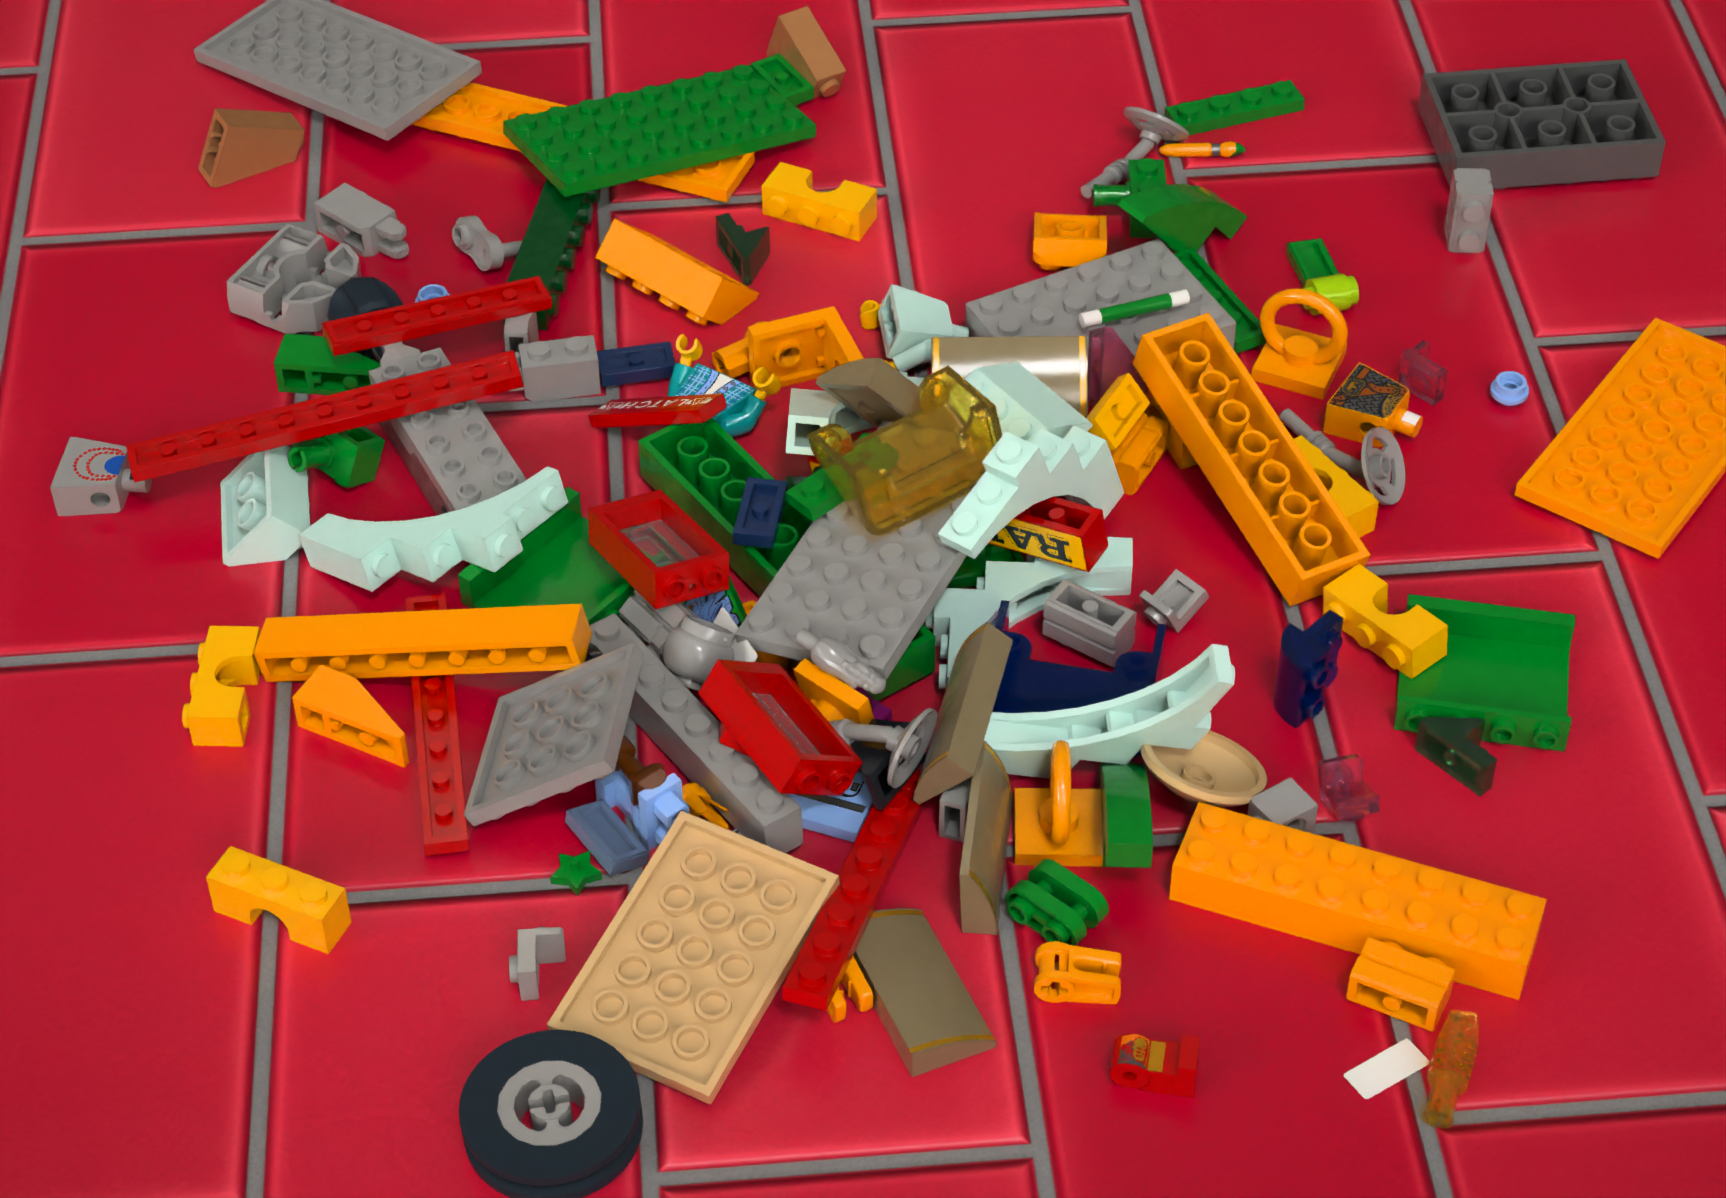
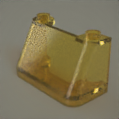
M949 365L930 374L920 384L917 392L920 409L854 442H852L849 432L839 424L825 425L807 434L814 456L859 523L872 535L882 536L968 494L986 472L982 461L1003 436L996 406Z

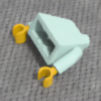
M891 284L885 298L882 299V304H878L874 300H867L860 308L862 327L864 329L881 327L886 358L893 359L890 363L886 360L884 361L899 372H906L920 364L931 363V337H969V329L967 327L952 324L949 307L944 301L898 285Z

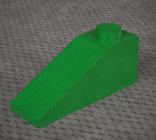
M284 334L274 360L279 392L331 395L370 385L368 371L380 367L379 362L357 352L333 356L324 337Z

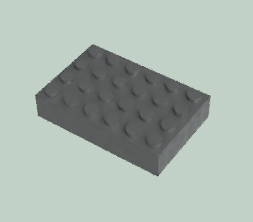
M1626 59L1426 73L1422 77L1418 109L1449 187L1451 186L1453 170L1456 168L1490 170L1493 189L1522 186L1536 187L1548 184H1572L1575 182L1608 181L1627 178L1640 179L1659 175L1666 141Z

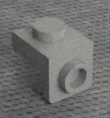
M1177 569L1153 595L1146 590L1139 595L1146 607L1143 612L1144 615L1159 628L1166 624L1177 633L1210 597L1204 588Z
M537 927L534 929H518L517 955L509 956L510 983H519L521 1001L539 1000V964L566 961L563 928Z

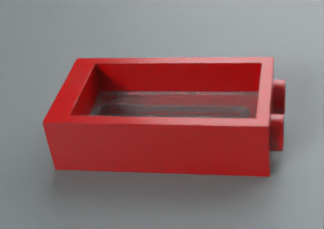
M661 489L588 508L589 544L654 609L729 589V553Z
M718 659L698 692L700 697L723 725L730 730L732 736L780 794L842 796L852 784L853 777L863 763L780 664Z

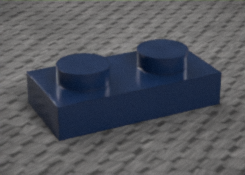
M670 341L597 351L602 387L671 378L675 365Z
M747 478L733 530V544L774 549L787 498L785 493L788 491L787 481Z

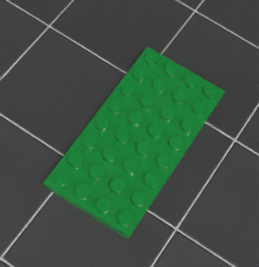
M737 65L730 70L706 72L703 76L690 79L680 78L672 83L659 86H645L642 90L628 93L618 92L612 94L611 97L597 100L587 99L579 104L567 107H552L548 111L536 114H521L514 119L503 121V133L564 197L813 138L816 137V124L786 97L772 88L769 82L757 75L750 65Z

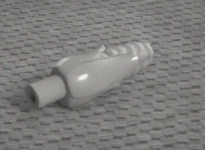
M802 628L799 631L795 642L811 652V660L821 670L844 681L853 689L856 687L863 688L872 694H879L884 691L886 680L881 678V675L875 672L872 667L868 666L869 660L857 655L844 643L829 636L819 638L806 628Z

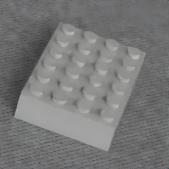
M1160 239L1149 241L965 304V327L969 329V337L1086 336L1088 408L1095 406L1118 376L1130 373L1134 378L1133 360L1143 334L1209 313L1234 350L1236 321ZM1186 289L1190 297V302L1186 305L1082 328L1079 322V314L1170 292Z

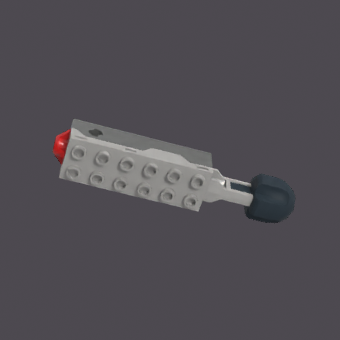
M352 277L335 290L330 299L327 316L328 320L332 321L404 304L397 293L386 283L374 277ZM402 342L356 351L357 353L361 352L362 355L372 360L377 359L380 363L379 368L368 371L370 385L451 365L440 347L421 353L419 349L404 345ZM474 399L379 422L436 515L477 504L527 480Z

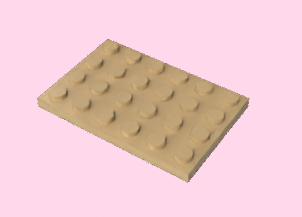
M681 810L547 1023L548 1030H570L595 1036L618 1050L629 1062L633 1071L711 1105L793 966L821 908L840 885L839 875Z

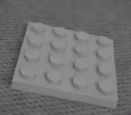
M635 642L499 697L463 815L473 826L489 820L500 819L507 813L525 806H533L540 800L558 793L569 792L576 786L594 779L605 778L615 771L644 652Z

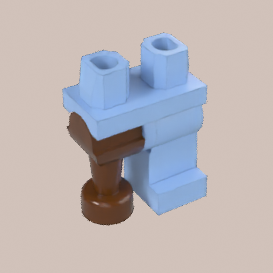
M623 735L615 771L605 778L595 779L596 801L603 799L611 808L617 806L631 820L633 831L641 838L642 845L650 851L660 845L681 810L689 813V805L682 798V780L675 773L668 775L666 778L664 765L660 763L650 764L645 767L635 758V746Z

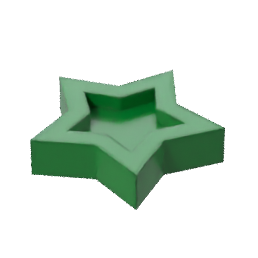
M590 851L577 856L559 853L560 867L550 877L551 884L569 886L578 896L586 884L602 880V872L591 865Z

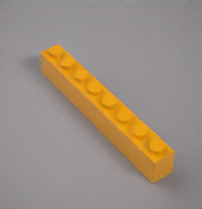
M582 603L272 617L265 619L253 654L266 682L307 681L320 664L336 671H344L356 679L567 670L585 662L592 631Z

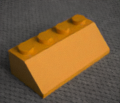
M615 218L595 257L607 264L606 272L622 280L629 276L634 279L633 287L649 295L654 290L661 294L658 301L675 310H678L680 306L688 309L685 316L704 326L708 320L723 325L754 302L759 295V292L659 237Z

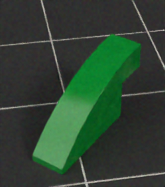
M1172 184L1149 188L1123 198L1118 204L1120 208L1175 252L1191 247L1197 252L1214 228L1231 239L1248 217L1213 191L1187 184Z
M1100 763L1099 776L1103 833L1102 867L1151 868L1153 831L1146 768L1144 764Z

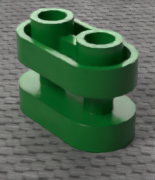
M1047 858L1042 859L1029 871L1028 880L1017 882L1005 896L1007 911L1012 919L1019 924L1027 925L1042 935L1047 942L1058 941L1076 946L1085 938L1087 934L1086 928H1095L1109 913L1108 903L1099 890L1056 861Z

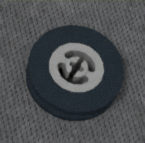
M538 1031L519 1036L497 1047L486 1055L473 1069L463 1087L459 1102V1120L464 1145L473 1169L490 1187L511 1198H582L608 1185L628 1166L639 1147L643 1132L640 1090L637 1077L631 1065L618 1050L607 1042L595 1036L577 1031ZM570 1102L577 1104L583 1110L579 1118L574 1122ZM529 1109L533 1129L527 1128L520 1122Z

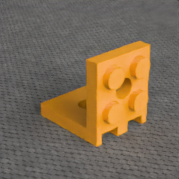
M834 306L748 327L750 385L756 389L758 387L753 383L752 379L754 372L760 367H765L768 370L769 378L774 373L779 378L781 387L817 379L818 376L839 365L864 359ZM794 347L790 354L780 356L785 349Z

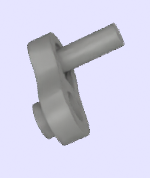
M476 215L459 217L452 229V238L455 245L461 251L471 256L477 267L482 271L499 269L503 264L504 257L517 256L523 241L501 243L498 236L488 231Z

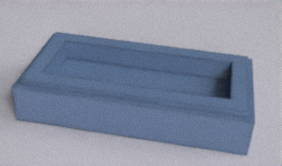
M603 799L566 811L564 822L610 876L647 865L649 851Z

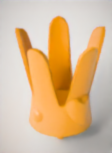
M688 783L682 786V798L689 805V814L698 818L702 815L715 825L725 829L729 828L727 822L709 803L725 812L728 809L712 800L704 787L697 783Z

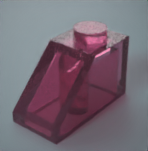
M1102 327L1090 330L1087 372L1088 407L1090 408L1096 406L1118 376L1130 373L1147 397L1148 387L1133 365L1135 356L1112 327Z

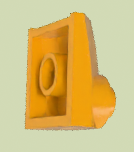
M1035 212L1033 261L1040 264L1039 266L1042 269L1057 270L1061 266L1075 267L1106 256V215L1094 216Z

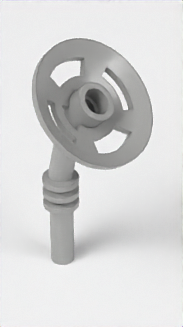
M1125 107L1123 111L1124 116L1141 131L1139 138L1142 140L1123 159H1117L1106 166L1102 174L1081 187L1082 195L1085 198H1091L1093 196L1094 184H1119L1127 178L1128 160L1143 159L1153 149L1154 145L1159 144L1160 140H1187L1189 136L1188 131L1160 114L1138 107Z
M1287 408L1281 412L1280 420L1297 436L1302 435L1338 467L1358 478H1363L1369 491L1379 503L1392 505L1400 500L1405 487V464L1400 446L1388 429L1376 427L1367 432L1362 444L1361 460H1358L1336 449L1335 444L1321 431H1314L1291 409ZM1373 438L1383 444L1384 447L1381 450L1373 448ZM1374 487H1380L1384 496L1379 494Z
M928 708L917 715L905 729L899 725L893 728L891 726L854 723L850 719L829 721V723L847 744H852L854 741L886 743V749L892 752L888 765L887 782L889 786L898 788L908 779L923 757L933 736L938 713L936 710ZM903 759H905L904 762H903V763L900 765V767L898 768L899 763H900Z

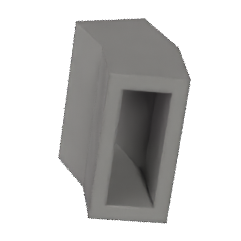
M536 312L505 319L504 341L506 352L511 350L519 352L518 344L539 341Z
M972 777L943 792L939 804L940 837L964 843Z

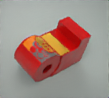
M1136 1033L1120 1035L1113 1044L1109 1071L1110 1078L1114 1083L1122 1087L1194 1098L1201 1036L1182 1034L1181 1042L1149 1039L1144 1035Z

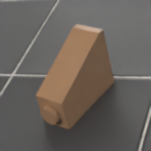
M805 6L778 16L766 51L767 57L780 53L814 87V98L822 95L823 97H829L835 94L841 87L846 69L809 7Z
M215 108L198 170L212 188H218L296 161L299 148L304 143L305 130L289 112Z

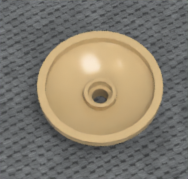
M1210 730L1191 750L1143 744L1141 748L1142 757L1150 772L1171 792L1196 804L1201 802L1216 807L1241 806L1250 803L1251 798L1263 792L1267 783L1266 772L1256 757L1238 743Z

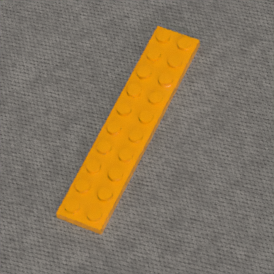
M469 82L468 85L459 89L443 103L438 104L423 115L422 118L413 122L412 125L520 151L504 135L503 121L514 119L521 114H536L548 111L552 107H567V105ZM754 152L639 179L638 181L727 202L755 163Z

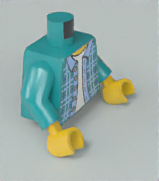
M685 334L680 335L676 340V348L682 356L680 363H675L668 385L667 397L723 394L727 407L712 418L731 437L752 431L767 404L765 401L766 396H772L780 390L781 383L779 378L774 373L769 378L768 370L765 367H760L754 372L752 379L753 383L758 387L756 389L702 364L697 363L694 367H690L692 361L701 357L703 348L699 340L695 338L693 347L690 350H685L688 338Z

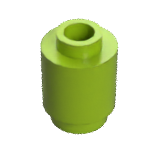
M1341 273L1308 279L1305 287L1302 288L1326 297L1340 311L1350 309L1351 305H1356L1359 301L1358 284L1352 275L1346 276ZM1303 305L1306 310L1309 309L1312 315H1321L1316 309Z

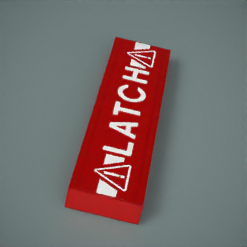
M723 394L614 399L590 413L588 417L591 426L595 428L704 423L727 407Z

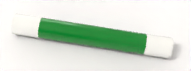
M1186 289L1083 312L1079 314V322L1082 328L1186 305L1189 304L1190 297Z

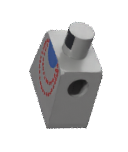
M70 437L50 489L57 516L118 513L123 510L129 492L148 493L151 489L152 479L134 483L126 446Z

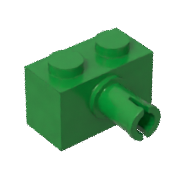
M1151 158L1128 160V173L1125 185H1093V207L1118 206L1119 202L1127 196L1149 188L1167 185L1164 160H1154ZM1128 214L1130 238H1157Z
M363 426L294 443V447L288 452L287 459L290 467L296 469V472L317 468L332 477L338 485L352 488L356 485L374 481L385 440Z

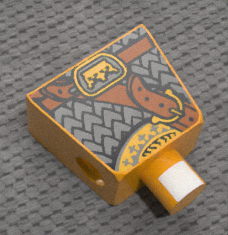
M1358 363L1328 401L1323 432L1363 443L1364 437L1370 429L1384 427L1393 435L1397 431L1415 438L1422 426L1423 416L1407 411L1410 397L1408 387L1362 363ZM1373 438V446L1384 447L1379 440Z

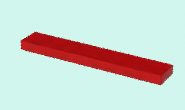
M540 276L323 322L322 331L333 356L551 309L552 297Z

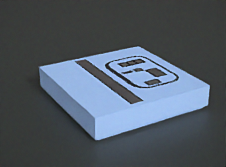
M858 769L853 777L852 784L842 796L789 794L801 807L803 829L850 842H855L874 804L860 769Z

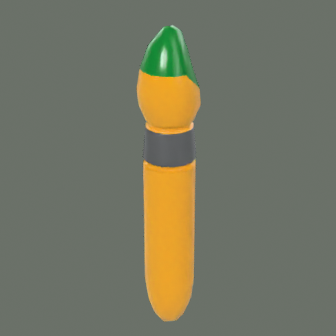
M1231 141L1221 144L1170 143L1161 146L1159 152L1169 157H1214L1221 155L1227 158L1244 153L1245 148L1241 144Z

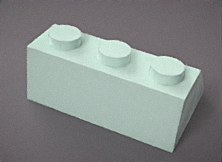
M1019 362L975 368L948 394L963 418L992 442H998L1006 431L1030 442L1040 428L1064 438L1073 425L1085 431L1093 427L1088 419Z
M286 445L249 454L220 482L223 564L231 567L287 560L297 549L303 548L299 534L310 527L307 469L303 472H296V469L290 467L287 459L288 452L291 449L289 446Z

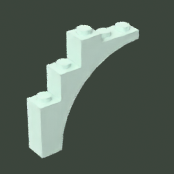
M900 372L932 396L931 378L909 377L907 372ZM791 388L786 453L826 457L829 447L837 440L858 431L874 428L873 425L826 391Z
M1075 425L1072 426L1064 438L1040 428L1030 442L1006 431L982 461L986 472L939 531L938 535L942 543L975 559L990 540L1014 517L1032 505L1055 496H1065L1068 501L1101 509L1105 520L1125 493L1107 441Z
M547 466L523 483L495 497L466 508L431 517L381 522L353 520L327 513L301 532L299 538L310 567L373 592L400 570L431 582L436 581L462 560L496 572L523 551L520 541L522 538L569 502L559 471Z
M1107 537L1109 546L1090 572L1027 555L1026 562L986 561L985 577H977V589L946 588L926 618V627L933 629V634L936 636L935 646H941L940 659H948V664L939 665V689H946L957 653L970 634L986 622H989L1005 633L1020 621L1044 610V603L1048 596L1065 579L1101 596L1130 595L1133 569V538Z
M1211 644L1194 661L1171 676L1144 689L1112 700L1048 712H992L984 741L996 752L1007 774L1049 779L1052 745L1057 740H1065L1070 746L1071 769L1079 760L1128 764L1142 748L1143 744L1191 750L1211 729L1212 717L1210 710L1234 685L1235 668L1230 661L1228 646Z

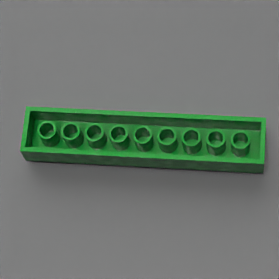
M713 418L704 423L670 425L638 440L641 476L655 490L661 489L729 553V566L761 597L810 527L812 521L790 506L786 498L774 549L733 544V530L747 478L775 479ZM922 624L887 678L884 691L879 694L866 692L876 701H879L934 672L936 636Z

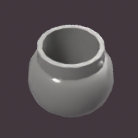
M684 615L681 625L675 627L664 642L662 655L665 666L673 671V675L684 686L699 691L718 659L734 661V650L731 645L735 634L704 619Z

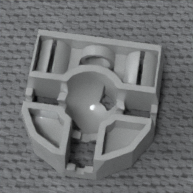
M286 224L227 280V299L230 312L286 334L318 332L322 330V323L329 321L327 314L330 299L335 290L352 277H362L359 257L349 245L342 242L332 252H329L322 235ZM282 310V315L274 318Z

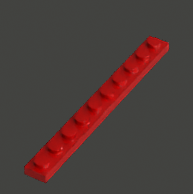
M514 350L127 444L130 471L134 483L521 388L524 387Z

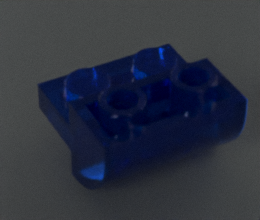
M1331 610L1326 612L1305 631L1290 623L1285 628L1281 637L1274 691V706L1280 717L1294 728L1299 727L1309 717L1315 718L1321 712L1326 702L1324 690L1334 681L1338 673V666L1336 664L1338 651L1343 642L1341 637L1343 617Z

